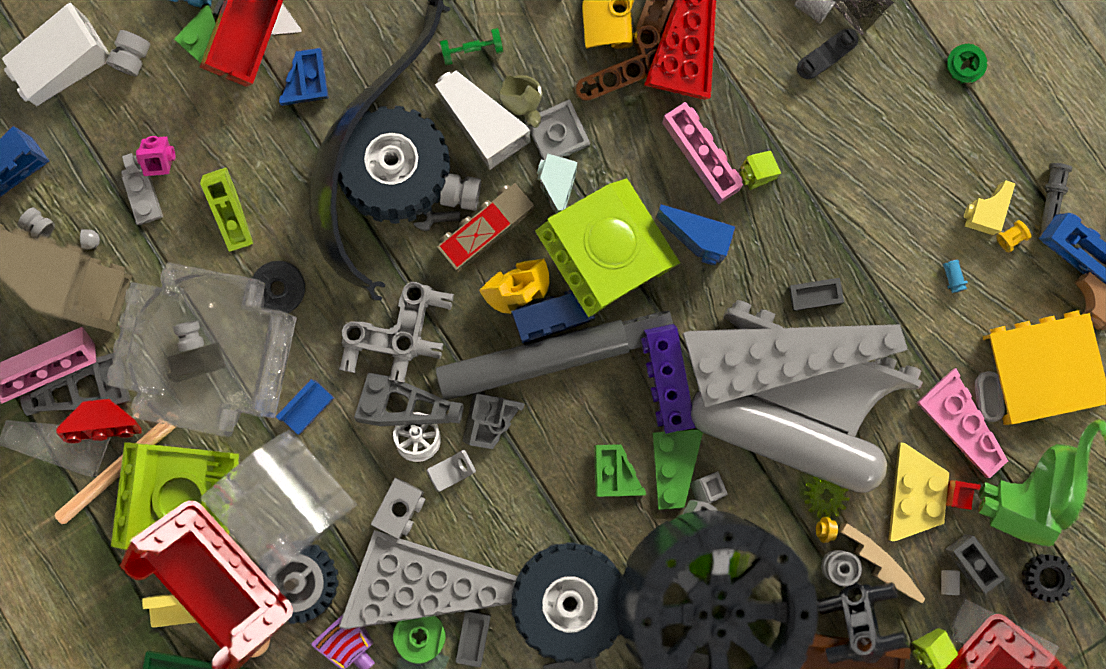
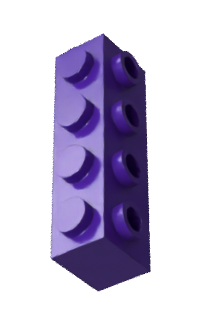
M674 324L644 330L645 338H641L643 352L649 355L650 362L646 363L648 377H653L655 387H650L653 402H658L659 411L655 412L658 427L662 426L666 434L696 428L691 416L692 404L678 328Z

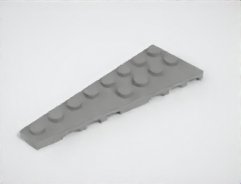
M900 325L713 330L683 333L704 407L908 350Z

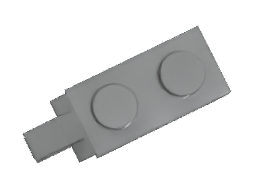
M132 153L122 156L126 170L122 171V179L136 223L142 225L163 218L151 177L143 175L141 166L138 164L136 156Z

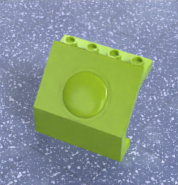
M627 178L604 186L548 218L546 223L535 230L588 317L595 315L616 299L655 276L660 277L680 264V261Z
M124 442L111 546L127 549L134 537L187 501H195L201 504L229 535L233 517V500L236 493L235 484L239 468V454Z

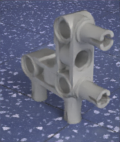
M410 282L404 286L398 304L400 312L397 325H394V328L389 330L378 328L366 322L347 323L342 329L343 338L341 344L344 347V352L339 370L355 373L359 351L365 349L392 355L394 360L389 380L395 381L397 379L399 382H405L408 362L413 357L423 355L441 359L442 353L432 349L443 351L444 344L422 340L420 336L426 308L431 305L451 310L452 304L447 301L453 302L454 294L433 291L430 286L422 285L418 282ZM415 288L420 289L421 297L416 301L410 300L409 292ZM353 328H360V338L352 341L349 337L350 331ZM404 337L410 338V348L405 351L400 350L398 347L399 341Z

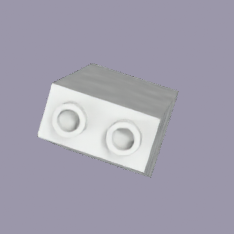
M70 2L5 55L2 60L7 66L4 70L12 81L16 80L19 85L17 91L25 102L29 100L38 106L106 64L110 53L89 20Z
M458 71L453 73L447 72L437 80L438 83L435 86L440 100L489 169H492L531 142L530 130L525 124Z

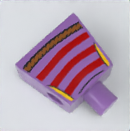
M343 615L311 643L315 649L340 669H346L352 662L359 669H369L375 663L365 652L374 643L365 627L346 630L340 628Z

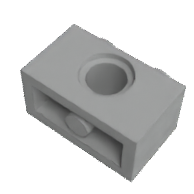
M395 478L371 525L398 539L403 534L407 536L414 524L411 521L414 512L419 513L426 500L422 497L424 491L399 478ZM397 502H402L407 507V512L403 517L397 516L394 512V506Z

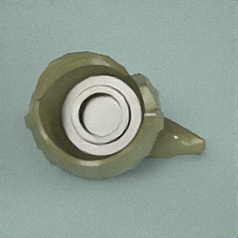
M507 75L500 90V99L503 106L512 114L525 116L529 126L537 128L540 125L541 115L537 111V107L543 95L541 85L529 76Z

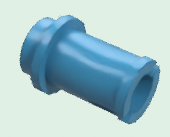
M959 260L950 261L948 264L944 263L943 267L949 282L947 288L951 289L952 293L966 290L968 282L964 281Z

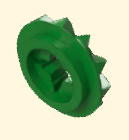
M961 44L955 47L947 58V70L952 74V78H956L961 83H973L979 80L987 69L985 53L973 44ZM972 57V63L969 65L972 69L967 67L961 70L962 60L966 61Z

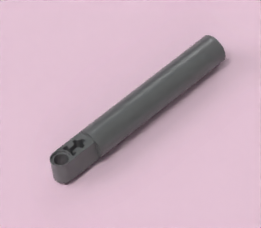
M661 311L623 322L620 319L436 367L443 399L450 400L630 353L631 349L642 347L641 338H645L644 330L673 324L670 311Z

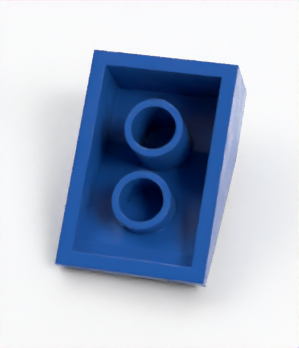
M662 204L660 205L656 219L697 257H701L702 262L716 265V262L721 263L725 259L735 226Z

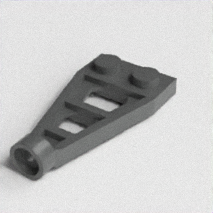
M114 352L97 357L95 363L54 380L31 394L22 396L21 406L24 413L29 416L43 411L75 410L83 401L110 399L116 405L131 402L119 354ZM88 375H94L99 395L93 398L80 397L76 386L78 381ZM68 385L72 400L55 403L52 392L57 388Z
M368 373L354 417L356 422L375 426L444 424L449 422L459 424L462 418L463 404L447 401L408 383L399 382L397 379L395 381L389 380L390 376ZM398 393L407 397L409 400L407 409L403 412H387L386 406L390 394ZM422 400L433 404L432 413L429 415L414 414L416 401Z

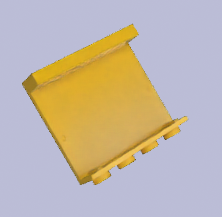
M1079 310L1065 313L1064 319L1056 320L1055 316H1049L1039 319L1040 324L1031 325L1030 321L1014 324L1015 329L1007 331L1005 326L990 329L991 334L982 336L983 340L990 339L1008 413L1002 417L1004 425L1106 405V377L1090 313L1080 315Z

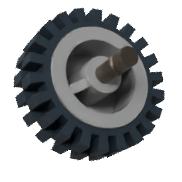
M293 541L275 547L264 556L265 559L258 566L292 605V615L288 619L290 624L304 623L322 614L332 604V600L337 594L336 588L339 586V580H337L338 570L333 565L335 564L334 560L328 557L329 553L326 550L323 551L320 549V546L310 544L307 541Z

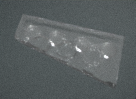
M6 420L0 435L1 446L92 478L96 477L110 437L103 441L86 439L81 440L80 443L70 444L64 442L56 434V428L59 425Z

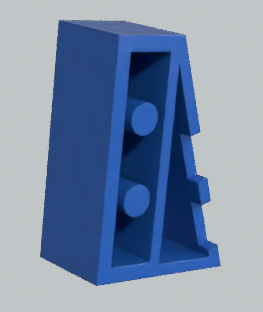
M14 126L0 138V197L49 162V159L35 140Z

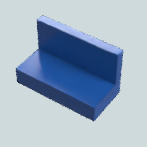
M311 379L281 410L276 418L284 421L295 433L300 435L331 403L334 397L317 381Z

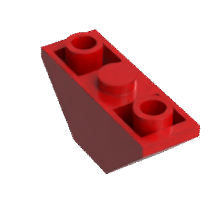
M110 399L83 401L56 428V434L64 442L70 444L80 443L81 440L86 439L103 441L113 436L130 438L134 434L142 433V428L136 420Z

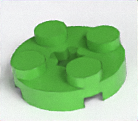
M436 616L399 621L393 634V641L398 652L405 660L412 663H425L434 659L442 651L446 640L443 623ZM419 629H423V634L427 635V639L422 640L421 644H416V639L412 638L413 633H418Z

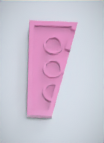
M954 368L927 392L917 404L986 478H991L1008 460L995 436L989 431L984 422L985 419L971 399L972 396L969 390L962 383L960 374Z

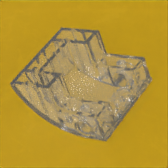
M292 430L280 434L259 448L201 497L270 577L281 572L315 540L321 539L357 506V503Z

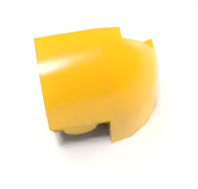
M545 259L516 263V269L504 275L502 272H498L479 290L481 295L494 309L509 314L519 305H525L532 299L544 298L549 287V271Z

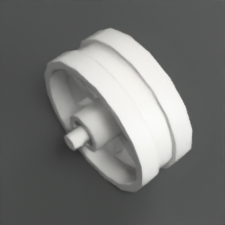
M420 412L414 413L419 415H428ZM422 424L421 427L411 425L412 428L409 432L404 431L405 427L409 425L395 426L393 431L394 443L400 455L406 460L413 462L425 461L433 457L439 450L441 435L437 424ZM428 425L432 426L435 430L434 432L424 433ZM400 435L409 438L408 440L399 444ZM435 438L434 442L431 445H429L425 441V439ZM409 445H414L413 452L405 450ZM423 446L426 448L425 450L418 452V448H421Z

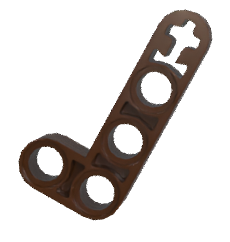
M649 25L636 29L633 34V42L638 55L580 78L573 86L574 95L579 100H592L646 78L651 68L649 58L651 55L656 54L661 40L657 29ZM644 30L651 34V41L647 45L640 40V35ZM630 63L637 67V74L633 78L629 77L626 73V67ZM607 72L614 76V84L611 87H607L603 83V76ZM583 82L585 85L596 83L598 86L588 90V96L586 93L580 92V89L583 88Z

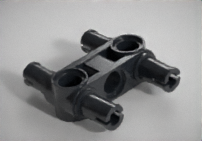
M894 582L873 587L867 584L854 583L853 585L846 586L839 592V595L817 599L821 615L843 610L845 613L850 640L848 644L826 648V655L830 664L851 659L854 662L874 663L880 657L886 655V652L909 647L904 631L881 636L879 633L874 605H876V602L898 598ZM862 595L859 601L852 602L855 596ZM866 644H872L869 651L862 652V648Z

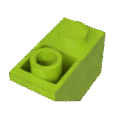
M771 151L746 157L740 167L741 171H739L742 183L748 185L750 190L777 179L781 174Z
M940 628L912 642L915 648L912 651L915 659L927 669H945L958 655L946 631Z

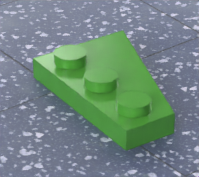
M684 430L667 434L665 432L652 433L658 509L684 508L703 432L700 430Z

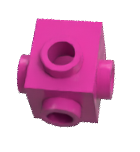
M150 136L142 139L140 148L136 150L137 162L140 164L144 176L169 174L172 161H175L176 155L175 149L169 145L167 137Z

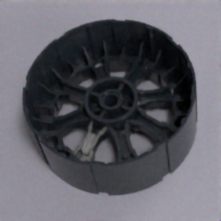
M717 510L693 511L679 515L678 518L670 522L666 521L653 529L642 539L628 558L626 569L620 577L617 588L616 616L620 634L626 642L625 646L642 669H685L688 665V659L697 647H702L704 644L708 649L709 668L707 669H728L727 650H729L730 640L738 646L740 645L750 654L749 657L755 664L747 669H801L808 657L805 654L809 645L813 644L818 617L814 585L809 581L807 576L809 572L802 560L790 546L775 535L753 522L729 512ZM730 532V536H726L723 540L724 534ZM734 551H748L756 556L747 569L737 577L734 576L730 579L728 574L729 560L733 556ZM709 554L711 556L709 573H707L706 578L700 580L689 571L688 564L700 555ZM670 558L676 561L672 568H668L666 565L667 560ZM774 576L780 583L781 598L757 601L749 598L752 594L751 590L765 578L769 579ZM672 581L678 583L685 590L686 596L684 601L679 602V604L663 605L665 591ZM723 590L724 593L722 596H719L718 592ZM716 605H720L718 613L712 615V609ZM699 612H700L701 615H702L701 618H698ZM646 617L651 618V621H650V620L645 621V622H644V626H642V621H643L644 618H646ZM756 619H773L776 622H780L779 633L770 648L763 642L760 643L751 634L752 631L747 626V623L755 622ZM682 623L686 625L683 635L673 648L670 647L666 652L661 644L660 629L666 627L667 624Z

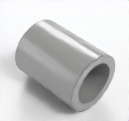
M941 570V594L960 595V571Z

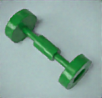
M491 29L492 40L463 43V46L449 49L447 39L440 41L445 65L453 64L451 58L453 53L464 51V54L474 52L488 45L494 44L496 54L503 53L499 29Z

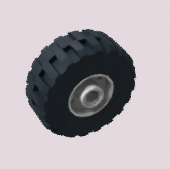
M387 106L378 107L376 112L370 113L369 110L366 111L356 124L344 148L337 178L349 203L354 205L358 212L364 216L370 215L373 217V220L378 222L390 220L391 224L400 223L401 219L407 218L409 222L417 219L416 215L422 212L423 214L428 213L432 210L431 205L440 201L441 190L446 183L444 176L449 175L450 172L448 147L441 131L435 128V123L429 118H422L420 112L414 109L411 112L405 111L403 106H395L394 109H387Z
M572 542L551 545L533 555L521 569L512 592V616L514 617L515 626L519 634L521 633L525 639L524 642L530 648L533 647L538 651L539 655L555 659V662L560 663L565 661L580 663L584 659H594L605 649L608 650L614 644L617 636L621 635L616 616V595L621 577L618 568L602 552L591 546ZM566 597H574L577 603L575 606L568 608L563 604V600Z

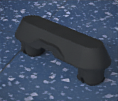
M843 29L802 58L797 64L799 76L804 79H812L839 61L857 46L859 41L857 32L854 29Z

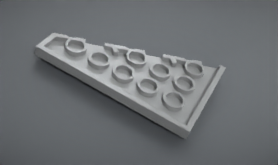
M374 530L339 627L346 630L512 604V592L518 576Z

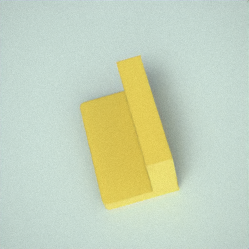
M172 594L149 596L142 599L143 609L150 610L151 627L197 622Z

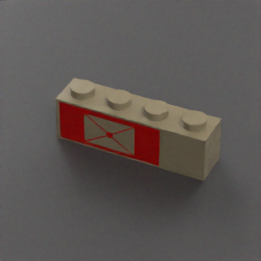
M516 183L512 186L505 185L498 191L496 199L492 202L489 200L484 202L477 209L479 212L474 217H466L458 224V230L453 234L451 232L446 233L438 241L440 243L437 246L438 250L457 273L535 211L533 203Z

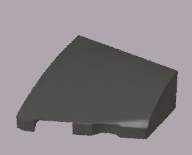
M473 393L462 441L471 446L493 449L498 443L500 435L507 431L511 425L510 421L518 410L522 411L525 403L481 393Z

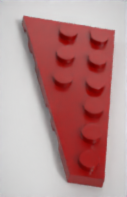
M675 0L644 86L703 100L711 98L716 0Z

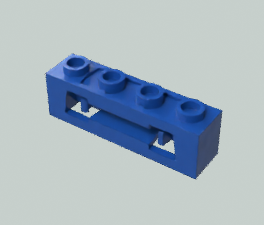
M1073 213L1055 215L1039 240L1082 274L1091 272L1106 284V268L1081 248H1074L1072 246L1078 243L1101 263L1106 265V242L1100 238L1101 235L1097 231L1084 226L1081 223V219Z

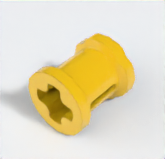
M1017 220L1013 223V227L1004 233L999 232L996 234V239L999 245L1006 252L1010 253L1014 250V246L1023 240L1028 241L1031 239V233L1022 221Z

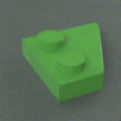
M206 5L174 38L200 64L216 23L211 8Z
M594 445L596 497L646 495V491L637 479L636 472L632 464L629 463L622 445Z

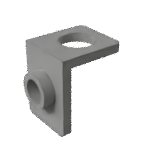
M462 450L452 457L428 468L426 472L436 491L440 492L472 475L476 470L466 451ZM461 458L466 463L467 470L463 467L461 463Z

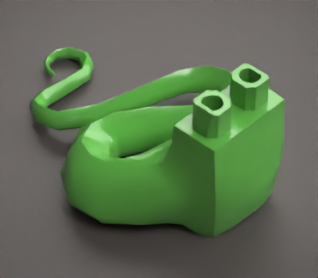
M1096 420L1090 423L1081 435L1078 448L1062 444L1050 447L1044 452L1033 472L1023 484L1000 480L996 487L985 482L978 493V499L982 500L979 506V513L990 517V526L1020 540L1041 546H1053L1061 533V529L1063 531L1067 530L1077 520L1083 507L1087 490L1088 460L1091 444L1097 432L1101 431L1106 445V421Z

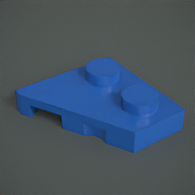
M321 48L296 51L292 61V69L286 78L287 84L283 95L279 98L281 106L329 99Z

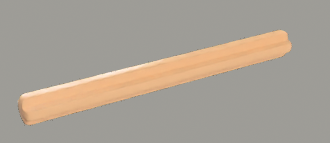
M167 415L136 443L158 444L178 426L177 420L172 415ZM123 454L55 513L54 516L58 522L66 524L120 477Z

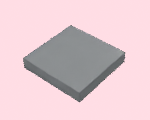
M570 99L540 112L541 123L537 128L529 126L526 119H524L542 160L546 161L547 154L564 158L590 146L588 137Z

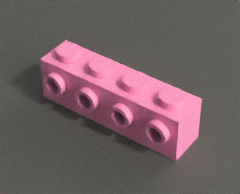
M684 102L664 116L663 125L718 205L737 193L743 186L742 179L735 169L732 170L728 164L725 153L714 144L713 136L709 130L703 128L696 111L692 107L689 108L687 103Z
M80 327L0 362V403L7 402L95 363V343L85 329Z

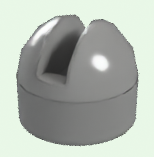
M81 229V248L83 250L96 248L100 242L99 235L93 230Z

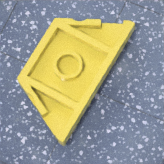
M898 443L889 541L906 538L942 525L945 522L949 472L905 443Z

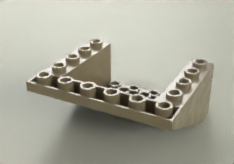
M0 224V278L29 306L37 311L109 332H115L132 279V275L125 273V267L112 263L110 267L102 266L101 260L82 254L83 248L67 243L65 248L55 246L56 240L39 236L38 240L29 238L30 233L15 228L10 233V231L3 229L4 225Z

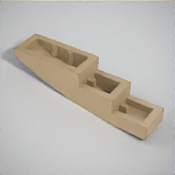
M842 522L840 524L838 532L859 544L854 553L876 565L871 574L872 576L884 583L894 582L898 591L923 604L925 598L889 554L848 523Z

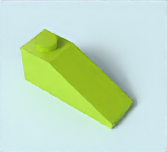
M227 167L202 175L201 187L229 252L253 244Z

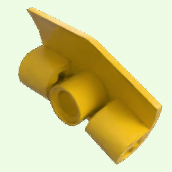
M584 0L582 10L585 47L591 48L611 44L612 48L623 49L633 46L631 8L634 0ZM617 5H621L626 9V11H624L623 13H617L614 11L613 8Z

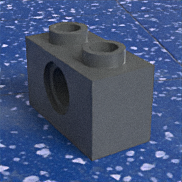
M964 534L945 549L977 592L986 594L1006 579L973 535Z

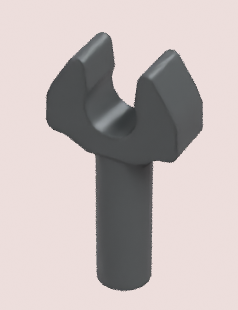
M430 210L425 214L427 216L426 221L416 222L414 226L422 231H430V227L435 222L460 221V211L434 213Z

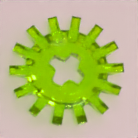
M814 476L813 478L816 483L813 485L807 482L806 484L811 488V491H804L803 495H810V499L804 501L805 505L812 503L813 506L809 511L812 513L817 509L819 511L817 514L818 518H821L823 512L829 518L831 517V512H834L836 517L840 516L837 508L840 507L846 510L847 507L842 504V500H850L849 497H843V493L849 491V489H841L839 485L826 480H819L818 477ZM826 488L829 493L834 494V498H831L827 504L824 499H820V494H823Z

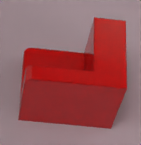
M949 480L946 506L971 510L974 490H980L981 485Z

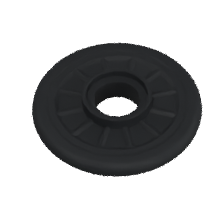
M271 261L262 265L253 275L250 284L251 297L261 311L270 315H284L295 310L302 302L305 294V281L301 272L294 265L285 261ZM276 281H281L284 284V291L279 295H274L271 291V286Z

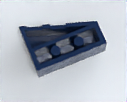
M571 289L564 292V296L558 298L550 296L540 300L541 303L527 304L512 311L523 345L595 320V316H587Z

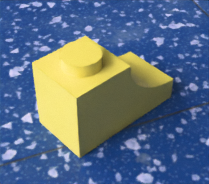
M1004 181L997 186L996 191L989 199L979 198L968 204L964 213V218L967 219L965 227L991 235L1001 232L1015 183Z

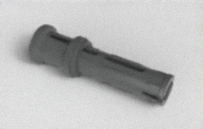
M1062 163L1049 164L1051 171L1048 184L1044 187L1047 197L1038 239L1055 215L1060 214L1063 195H1066L1068 192L1066 185L1068 175L1072 172V166Z

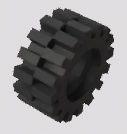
M1039 554L1038 557L1030 559L1031 563L1026 562L1025 567H1027V570L1022 571V575L1025 576L1022 582L1027 585L1026 591L1032 593L1031 596L1047 602L1064 600L1063 596L1068 597L1070 595L1068 590L1074 589V585H1071V581H1075V576H1071V573L1074 572L1073 568L1068 567L1069 563L1066 560H1062L1061 557ZM1046 568L1053 569L1057 574V582L1051 588H1045L1040 583V573Z

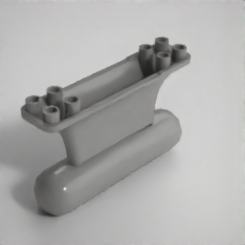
M736 300L732 308H727L723 315V318L732 323L738 330L783 328L772 323L775 317L774 313L761 309L760 312H757L756 316L748 314L751 305L740 300ZM884 356L881 359H875V362L866 361L708 407H704L700 391H698L691 402L692 421L698 430L707 435L851 491L866 493L873 491L881 484L886 476L887 462L885 455L879 447L855 437L858 429L871 408L885 395L899 389H920L923 383L918 379L921 370L906 365L905 368L900 367L899 371H896L894 367L897 361Z

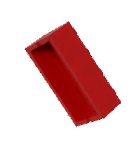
M224 0L200 68L219 76L227 73L226 79L245 87L252 85L283 0Z

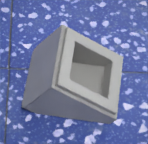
M718 471L690 483L696 501L709 504L728 495Z

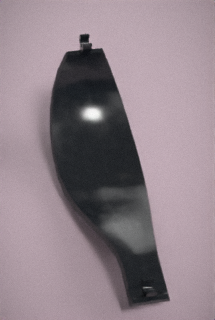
M427 0L428 7L423 30L416 41L400 59L357 96L331 126L317 152L310 180L309 215L314 238L324 260L341 278L366 290L369 298L374 301L382 300L381 296L375 295V287L383 288L386 284L381 281L372 282V280L355 268L345 253L338 232L336 212L337 177L344 148L358 121L376 98L418 57L430 42L439 24L441 12L448 13L451 10L450 7L443 4V0Z

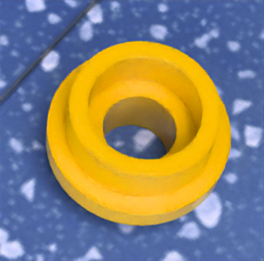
M822 517L816 525L817 537H819L822 543H828L836 539L838 533L836 521L831 520L829 517Z

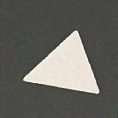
M282 4L271 35L301 32L300 27Z

